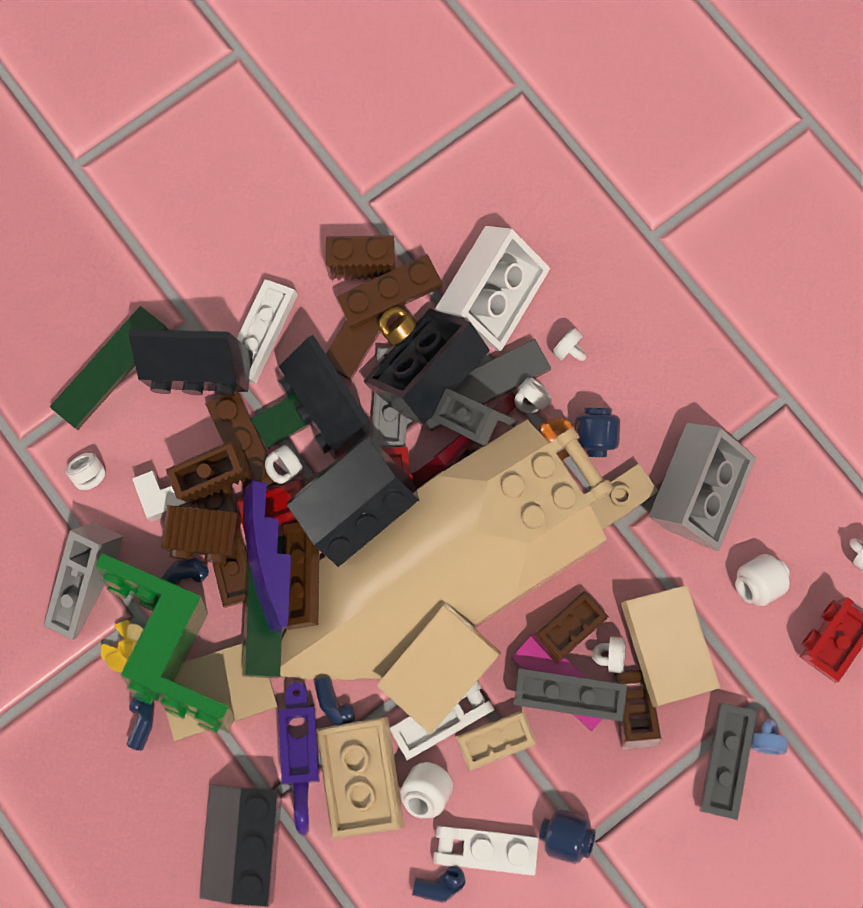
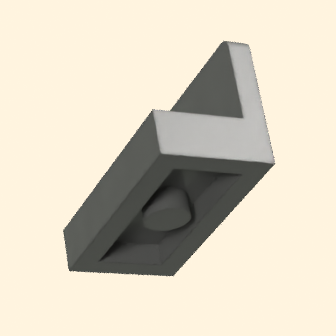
M448 388L445 389L431 419L485 446L498 420L513 427L517 423V420Z

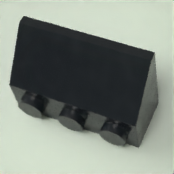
M429 308L417 321L414 330L402 342L396 344L363 382L401 415L424 425L433 417L445 389L448 388L456 391L462 381L480 364L490 349L471 322Z
M129 329V341L138 380L149 386L151 392L170 394L171 390H182L183 393L189 395H203V391H215L217 395L229 397L235 396L236 392H248L253 352L230 332Z
M311 335L279 366L281 378L277 382L287 398L293 395L300 406L295 408L304 425L307 426L311 423L317 432L314 439L323 454L330 452L335 460L338 458V452H347L365 435L369 436L370 421L315 337Z
M365 435L287 501V506L314 546L339 567L417 503L419 497L414 480L368 435Z
M210 785L200 888L201 899L230 905L269 907L274 902L283 789Z

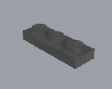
M519 668L513 705L623 722L627 685Z
M725 703L718 704L699 811L738 820L757 711Z

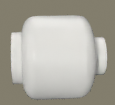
M769 554L758 555L738 569L735 582L736 590L747 603L766 606L789 590V569L782 560L776 559L774 556Z
M429 762L419 763L411 769L401 787L400 798L407 811L418 818H434L441 814L453 792V781L446 770L439 765Z

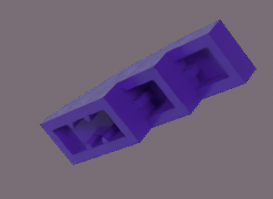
M252 481L244 489V531L248 561L257 597L271 632H279L288 626L291 555L277 553L279 519L265 517L266 482Z

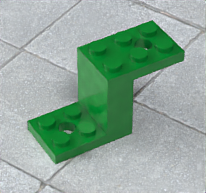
M102 553L95 566L102 576L101 580L108 586L107 590L124 599L128 595L140 600L139 604L142 607L153 611L120 674L127 684L126 689L132 692V697L151 705L153 700L160 702L165 707L164 711L177 718L184 719L186 714L194 717L193 719L198 721L197 725L211 733L217 734L219 729L228 733L234 722L229 706L174 682L208 615L202 597Z

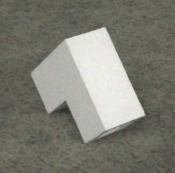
M154 471L132 478L146 518L151 522L165 517L167 505L192 506L191 503L177 499L172 486L162 489L158 476Z

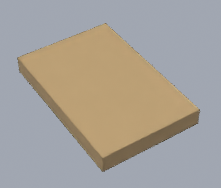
M688 585L621 603L653 707L720 688Z
M446 603L376 686L431 735L502 652Z
M243 643L183 662L174 681L181 686L229 706L234 722L279 707L270 678L242 677ZM166 712L174 741L207 731L197 725L198 721L194 720V717L186 714L184 719H180Z
M388 717L318 728L317 735L332 839L405 828Z

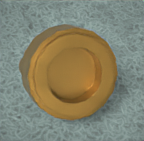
M396 306L389 308L383 313L379 319L378 326L384 337L392 345H396L402 342L414 330L416 320L404 309ZM394 315H398L399 318L388 328L387 322Z

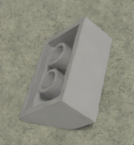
M687 423L653 503L649 518L667 531L712 550L719 551L756 457L720 427Z

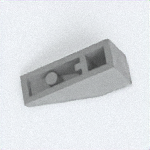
M95 522L70 530L44 626L71 640L77 638L105 586V583L101 580L102 576L95 565L102 553L117 559L123 539L122 535Z

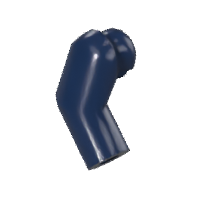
M195 557L191 558V560H177L168 568L161 579L174 585H178L182 579L190 578L196 582H202L208 576L209 569L206 565L202 564L203 561Z
M322 677L314 681L320 709L335 725L352 723L355 720L353 707L350 703L339 706L331 678Z
M133 697L129 709L132 713L138 714L126 744L131 749L141 751L144 749L153 727L155 703L153 701L149 705Z
M452 866L435 881L416 877L412 896L441 903L447 902L464 887L465 874L459 867Z

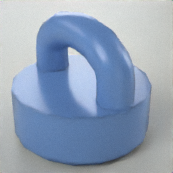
M766 719L762 725V733H753L751 748L759 753L784 755L788 749V738L778 735V726L773 719Z

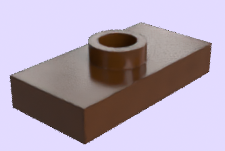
M584 591L537 632L533 639L558 664L609 616Z

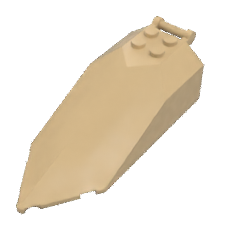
M525 420L417 490L419 501L341 566L337 567L326 556L319 561L318 625L286 630L281 644L280 677H298L300 679L330 677L331 680L379 679L381 681L446 603L469 624L477 628L599 550L607 538L591 505L613 491L614 487L609 480L604 481L578 442L579 435L575 429L571 428L549 443L528 420ZM564 448L592 488L586 494L582 493L556 454Z

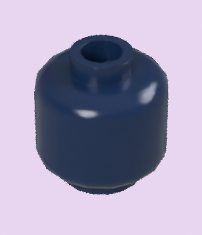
M584 408V413L576 417L575 431L579 435L577 440L582 448L586 450L588 457H607V451L615 450L619 447L620 418L612 414L611 408Z
M560 809L552 815L551 819L545 818L543 820L539 840L545 841L544 848L548 856L568 863L578 864L583 857H590L595 842L596 829L591 828V822L586 816Z

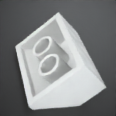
M485 226L435 310L471 322L486 345L501 352L545 279L550 267L513 229Z

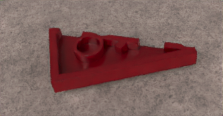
M511 392L492 409L507 415L516 407L514 401L515 394ZM460 434L433 456L432 460L413 473L415 487L418 488L440 471L443 472L460 462L461 460L458 457L463 452L466 456H469L482 444Z

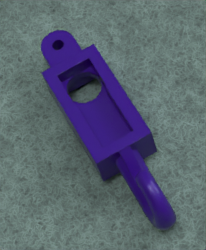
M294 682L286 689V709L278 710L281 784L293 785L295 827L300 835H306L310 829L308 808L309 783L320 782L317 711L315 707H309L306 687L299 682ZM295 691L300 692L298 696H294ZM295 718H304L308 722L307 734L299 739L292 737L289 734L290 721Z

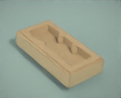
M638 463L610 482L614 490L593 503L591 507L602 530H604L652 498L659 491Z
M523 710L456 737L469 771L536 745Z

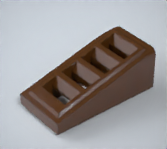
M642 671L614 673V683L643 685L642 690L626 691L623 722H619L622 748L627 750L658 746L662 738L656 707L652 706ZM644 699L645 704L627 705L626 700ZM646 714L647 719L629 720V715ZM648 729V732L632 733L631 730Z

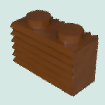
M394 235L326 236V267L329 278L332 281L335 278L338 280L343 278L345 281L348 278L352 281L355 278L367 280L368 278L372 279V277L377 278L394 270Z
M232 441L166 469L176 498L194 504L195 500L200 501L202 497L206 499L208 494L213 496L214 492L219 493L220 489L226 490L227 486L232 488L233 483L238 485L239 481L245 482L246 478L251 479L252 472L243 449Z
M167 505L161 548L165 551H170L169 557L175 559L191 560V554L205 555L204 561L226 564V558L236 559L242 517L235 512Z

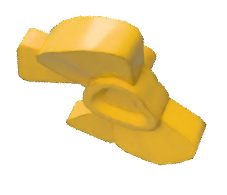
M129 620L122 621L114 626L124 638V640L118 643V649L101 644V659L106 661L110 669L120 674L144 629Z

